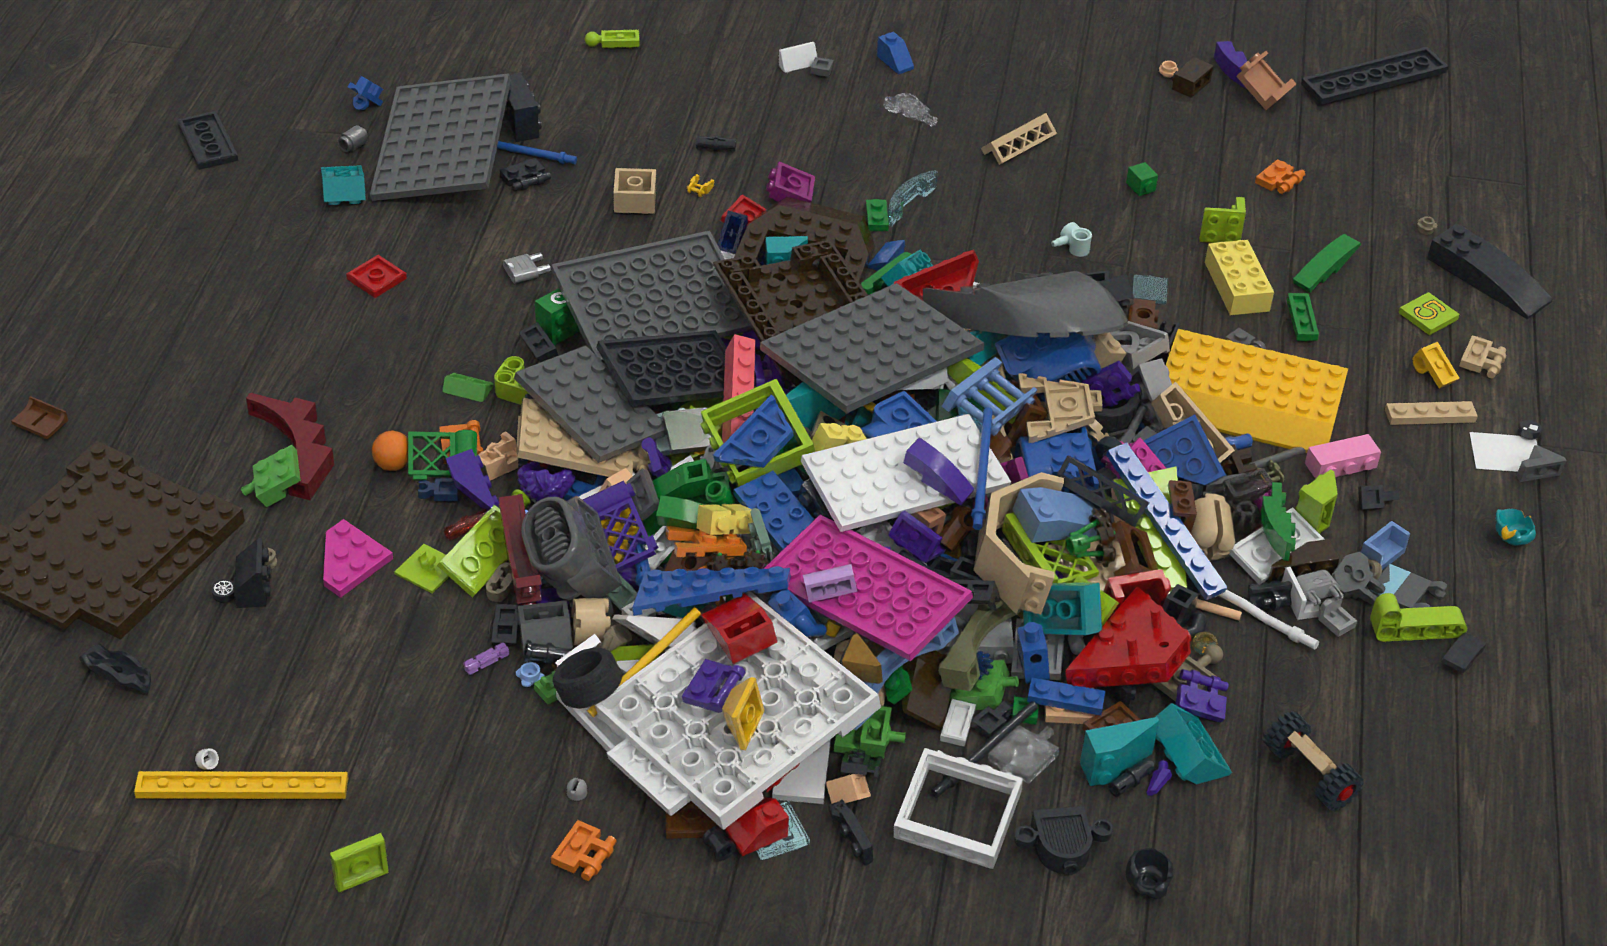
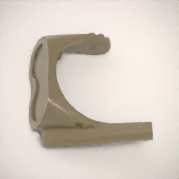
M622 624L613 625L603 635L605 640L596 647L604 648L611 652L619 646L627 645L632 640V636L627 627Z

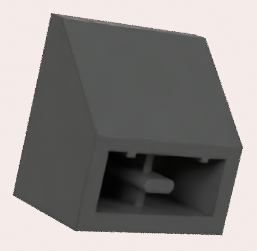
M566 600L518 606L523 655L526 640H531L532 643L547 644L549 642L554 644V647L573 649Z

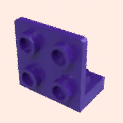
M906 511L900 513L888 534L896 545L906 548L921 562L927 563L945 553L947 549L940 544L943 539L941 536Z

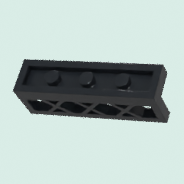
M1068 455L1056 475L1064 478L1063 486L1131 526L1137 527L1141 524L1144 518L1142 515L1150 502ZM1070 463L1078 467L1080 477H1075L1066 472ZM1090 476L1097 478L1100 489H1095L1087 484L1085 478ZM1110 488L1118 490L1120 500L1116 501L1107 496L1105 490ZM1123 494H1125L1126 496H1128V497H1130V498L1124 499V495H1123ZM1135 500L1142 505L1136 513L1126 506V501Z

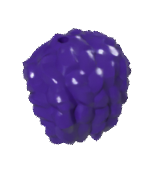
M536 461L523 465L517 473L521 491L529 499L534 498L537 502L547 497H559L562 499L568 493L575 480L571 470L565 469L559 473L550 474L548 470L540 467V462Z

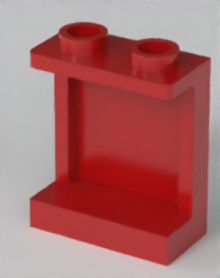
M1163 569L1108 578L1103 592L1119 602L1110 617L1137 586L1144 593H1148L1157 605L1163 606L1171 590L1170 580L1165 577Z

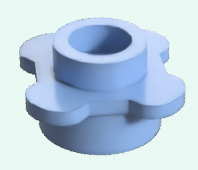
M533 662L523 664L516 671V676L520 677L522 680L521 684L524 687H530L544 676V674L540 673L539 665Z

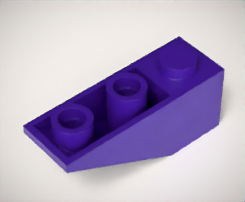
M470 449L446 458L447 467L456 488L486 512L494 505L499 508L496 495L491 496L489 491L492 486L488 475L483 476L481 469L484 467L479 455L475 456L473 450Z

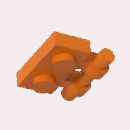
M1277 159L1256 176L1255 183L1270 191L1278 188V192L1284 194L1293 189L1294 184H1299L1303 180L1305 171L1301 169L1293 172L1294 167Z
M577 820L551 856V864L575 873L579 866L585 868L581 877L589 881L593 875L599 873L604 859L611 856L617 841L612 836H608L605 841L599 839L601 837L600 829ZM591 849L597 851L593 858L587 856Z

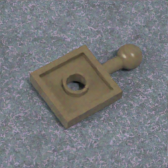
M1209 645L1204 650V656L1197 661L1188 656L1168 682L1151 684L1176 701L1177 687L1181 684L1187 685V680L1182 681L1177 678L1182 669L1188 671L1193 669L1199 671L1201 675L1208 677L1216 676L1207 670L1205 666L1209 663L1216 664L1220 662L1223 658V651L1218 645ZM1198 684V689L1207 690V686Z

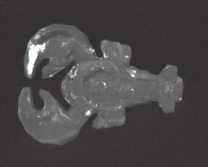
M900 93L895 98L885 97L883 105L890 112L902 113L907 118L923 121L931 127L935 126L938 121L937 117L928 114L930 109L912 94Z

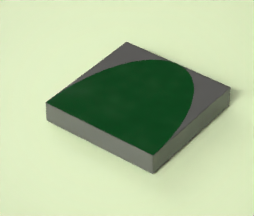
M707 407L665 411L662 413L671 454L705 451L710 445L708 438L711 437L709 433L704 434L700 425L703 422L701 411L707 409Z

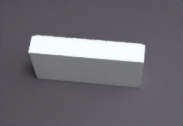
M955 699L951 700L940 741L965 746L976 704Z

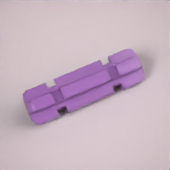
M500 643L494 646L495 649L490 648L474 656V660L473 658L466 660L463 663L464 670L471 675L477 672L478 668L483 669L497 662V658L503 659L507 657L509 649L505 643Z

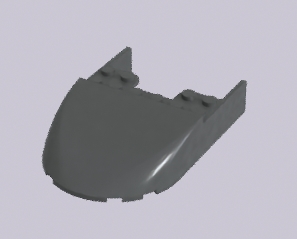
M1078 271L1059 274L1040 273V275L1018 272L1015 273V281L995 285L981 283L976 284L977 288L962 286L959 291L923 288V301L960 327L1024 337H1038V333H1050V337H1069V332L1088 336L1117 331L1128 325V319L1123 309L1112 294L1099 282Z

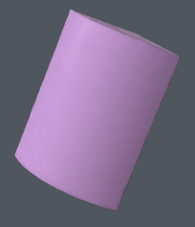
M851 564L803 575L809 602L857 592Z

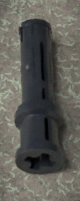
M526 640L524 662L534 660L542 661L544 664L549 665L552 662L558 661L573 649L554 647V644L549 642L547 644L532 643L531 640Z

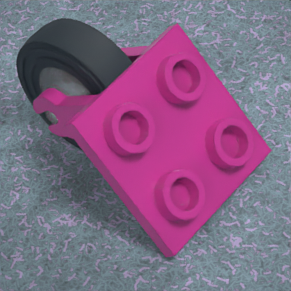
M1105 436L1097 443L1095 447L1096 453L1101 463H1104L1106 468L1110 469L1118 479H1121L1107 458L1106 453L1109 449L1124 443L1113 437ZM1141 437L1133 444H1129L1147 472L1167 469Z

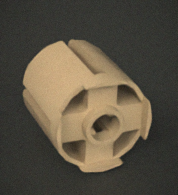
M1207 493L1205 498L1195 500L1197 516L1191 535L1201 550H1204L1208 560L1216 561L1225 558L1231 553L1229 550L1234 548L1235 535L1229 504L1225 502L1223 496Z

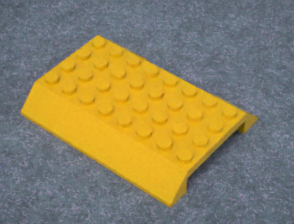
M1181 329L1177 330L1166 363L1171 383L1176 382L1219 432L1233 436L1249 433L1254 441L1287 449L1302 447L1306 453L1309 447L1330 442L1348 368L1338 365L1326 364L1316 360H1309L1295 355L1279 353Z

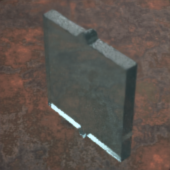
M1134 274L1133 297L1156 301L1157 304H1166L1168 278Z

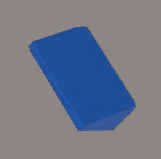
M905 240L886 242L868 264V268L878 271L902 254L905 250Z

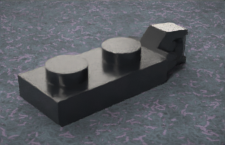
M843 799L829 804L832 820L840 822L841 833L845 839H850V846L856 858L860 857L864 866L874 861L872 844L851 808L848 809Z

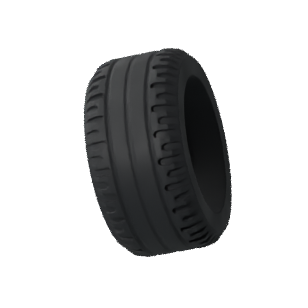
M593 647L581 650L565 659L555 670L552 680L559 697L566 706L586 708L602 702L613 694L621 682L622 673L613 654L609 650Z

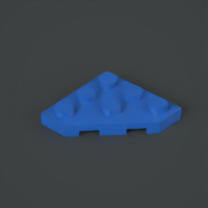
M1195 414L1143 440L1166 468L1177 467V477L1207 486L1226 476Z

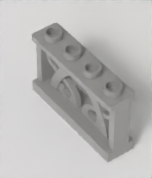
M1128 321V325L1124 326L1123 329L1109 332L1115 340H1124L1132 343V345H1121L1127 353L1121 363L1129 372L1139 364L1149 361L1162 352H1170L1167 332Z

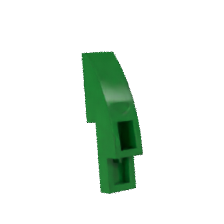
M1272 482L1271 496H1263L1261 523L1272 548L1284 561H1289L1290 551L1295 552L1296 538L1293 537L1295 536L1296 523L1291 522V513H1287L1286 507H1282L1285 506L1286 492H1282V483Z

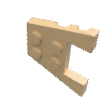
M1018 374L1019 388L1024 394L1033 387L1037 389L1036 393H1044L1049 421L1027 422L1026 429L1029 443L1094 423L1095 415L1089 384L1060 380L1058 383L1047 381L1046 377L1038 376L1037 379L1028 378L1027 374Z

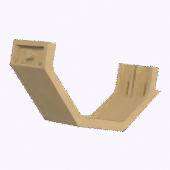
M1041 472L992 492L986 508V517L983 520L982 529L979 530L974 571L982 580L995 581L1000 598L1016 615L1019 609L1037 614L1042 613L1055 572L1022 563L997 537L996 529L1003 527L1005 514L1013 512L1012 509L1020 489L1043 487L1061 491L1064 484V478Z

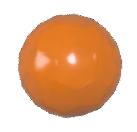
M386 431L378 435L372 445V456L375 463L380 468L388 471H397L404 468L408 464V438L398 431Z

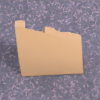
M507 432L501 434L502 440L500 442H492L485 451L478 454L484 467L481 471L484 475H488L490 481L519 468L516 440Z

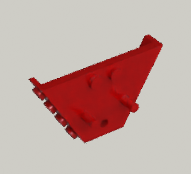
M973 249L929 268H924L912 275L905 276L895 281L894 284H899L922 301L923 288L959 291L962 286H973L979 260Z
M1137 586L1103 625L1102 630L1091 639L1065 670L1067 684L1092 688L1168 682L1191 653V635L1187 629H1183L1177 623L1174 617H1170L1161 605H1157L1148 593H1144Z

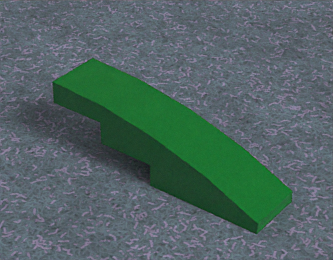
M1342 234L1305 265L1293 278V284L1311 293L1320 282L1324 283L1333 272L1337 273L1361 246V243L1346 234Z

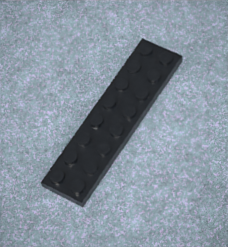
M1423 47L1302 78L1301 85L1322 105L1447 73L1449 66L1428 47Z

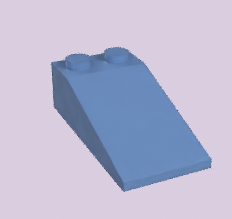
M1037 487L1020 489L1012 510L1030 541L1034 543L1066 539L1069 537V533L1075 532L1091 523L1089 521L1091 510L1094 508L1100 510L1101 507L1077 494ZM1095 527L1086 531L1083 535L1088 537L1097 535L1096 530H1094Z

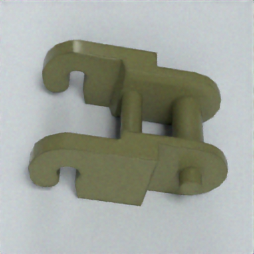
M1273 460L1268 461V467L1271 472L1266 473L1261 468H1257V479L1260 482L1269 481L1271 486L1272 482H1284V475L1280 472L1281 468L1276 462L1273 463Z

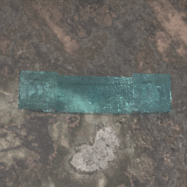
M933 170L919 174L903 183L894 192L889 203V226H892L903 216V207L918 194L926 197L936 188L937 171Z

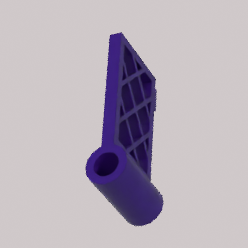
M624 480L583 499L584 502L598 512L600 521L604 519L610 520L607 528H603L607 539L609 535L618 538L614 547L609 546L613 559L616 553L626 555L622 562L616 564L618 572L656 555L655 550L659 548L654 536H648L632 498L636 494L631 483L626 484ZM629 507L632 511L628 519L619 517L621 511ZM616 522L625 524L621 533L612 531ZM631 525L639 527L636 536L627 535ZM624 539L633 541L629 550L620 549ZM638 543L648 547V550L641 553L634 552Z

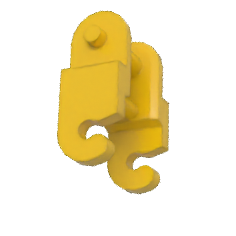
M696 174L690 180L687 192L691 193L693 191L698 193L699 197H702L713 188L714 180L711 179V181L704 185L697 184L699 175Z

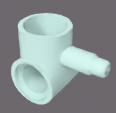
M1071 222L1064 226L1060 234L1061 237L1051 242L1053 247L1068 244L1071 254L1082 257L1089 254L1092 233L1088 229L1080 228L1076 223Z

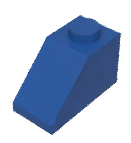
M895 32L878 37L877 56L898 75L914 69L907 46L902 38Z

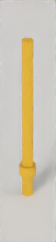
M694 607L622 676L619 686L649 665L701 615L700 611ZM595 705L587 710L593 718L597 715Z

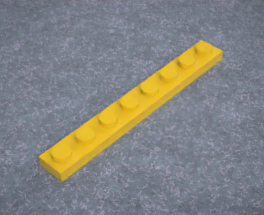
M138 771L134 793L136 798L346 799L348 773Z

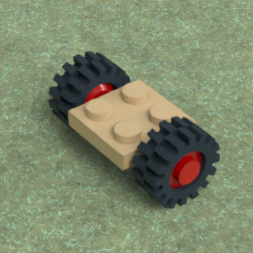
M1297 712L1285 713L1284 717L1280 716L1277 722L1274 721L1272 723V728L1267 729L1268 733L1264 735L1265 739L1263 741L1277 757L1281 759L1282 757L1287 758L1288 754L1291 756L1295 750H1299L1324 775V780H1320L1319 786L1315 789V795L1329 810L1337 811L1340 807L1344 808L1347 802L1351 803V799L1357 797V792L1361 791V786L1364 785L1363 777L1350 764L1343 763L1336 766L1309 738L1312 727Z

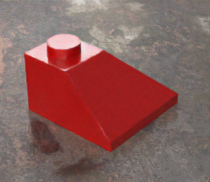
M764 797L763 800L730 824L724 831L731 841L734 842L739 853L744 856L788 837L789 816L776 798Z

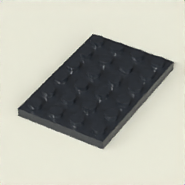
M716 330L601 340L597 343V350L631 407L724 397L725 350L727 347Z

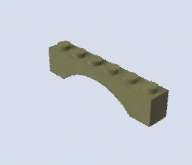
M1001 598L1000 602H995L996 611H991L988 604H979L975 613L970 616L968 624L960 632L959 638L950 647L948 655L939 665V675L942 678L943 687L966 691L972 690L980 677L977 650L982 640L997 625L1016 615Z

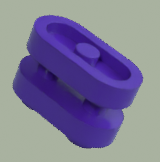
M755 354L754 388L774 379H777L781 388H784L785 379L780 375L771 358L766 354L764 360L761 361L760 355Z

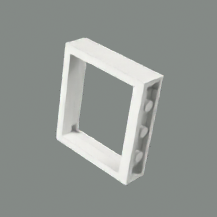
M924 748L895 821L894 838L993 869L1022 792L1023 778L1014 776L1010 772L1004 773L994 770L988 765H978L969 762L962 757L955 758L939 750L936 752ZM929 770L1010 794L992 846L909 820Z

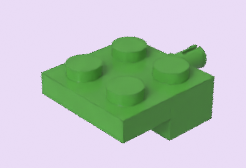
M290 445L253 465L254 479L251 483L241 487L242 493L247 496L255 491L256 497L266 507L285 498V489L301 481L298 455L295 447Z
M1004 660L978 661L980 677L972 690L966 691L952 688L949 703H951L952 699L976 704V710H984L988 706L995 710L1001 704L1005 688L1018 687V676L1009 677L1010 673Z
M881 706L857 730H851L844 737L836 734L834 752L845 753L850 752L851 749L864 750L865 754L871 755V757L878 758V756H881L884 759L889 741L905 743L906 732L891 731V707Z

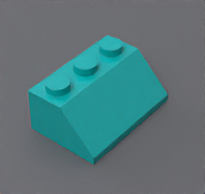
M1173 703L1156 716L1159 719L1156 739L1166 748L1164 753L1175 763L1177 767L1175 771L1182 780H1189L1195 784H1200L1229 776L1232 773L1198 717Z

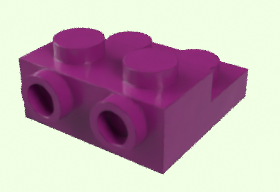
M778 162L775 168H771L768 175L770 180L766 187V191L769 192V198L779 202L785 197H790L811 203L815 176L782 162Z

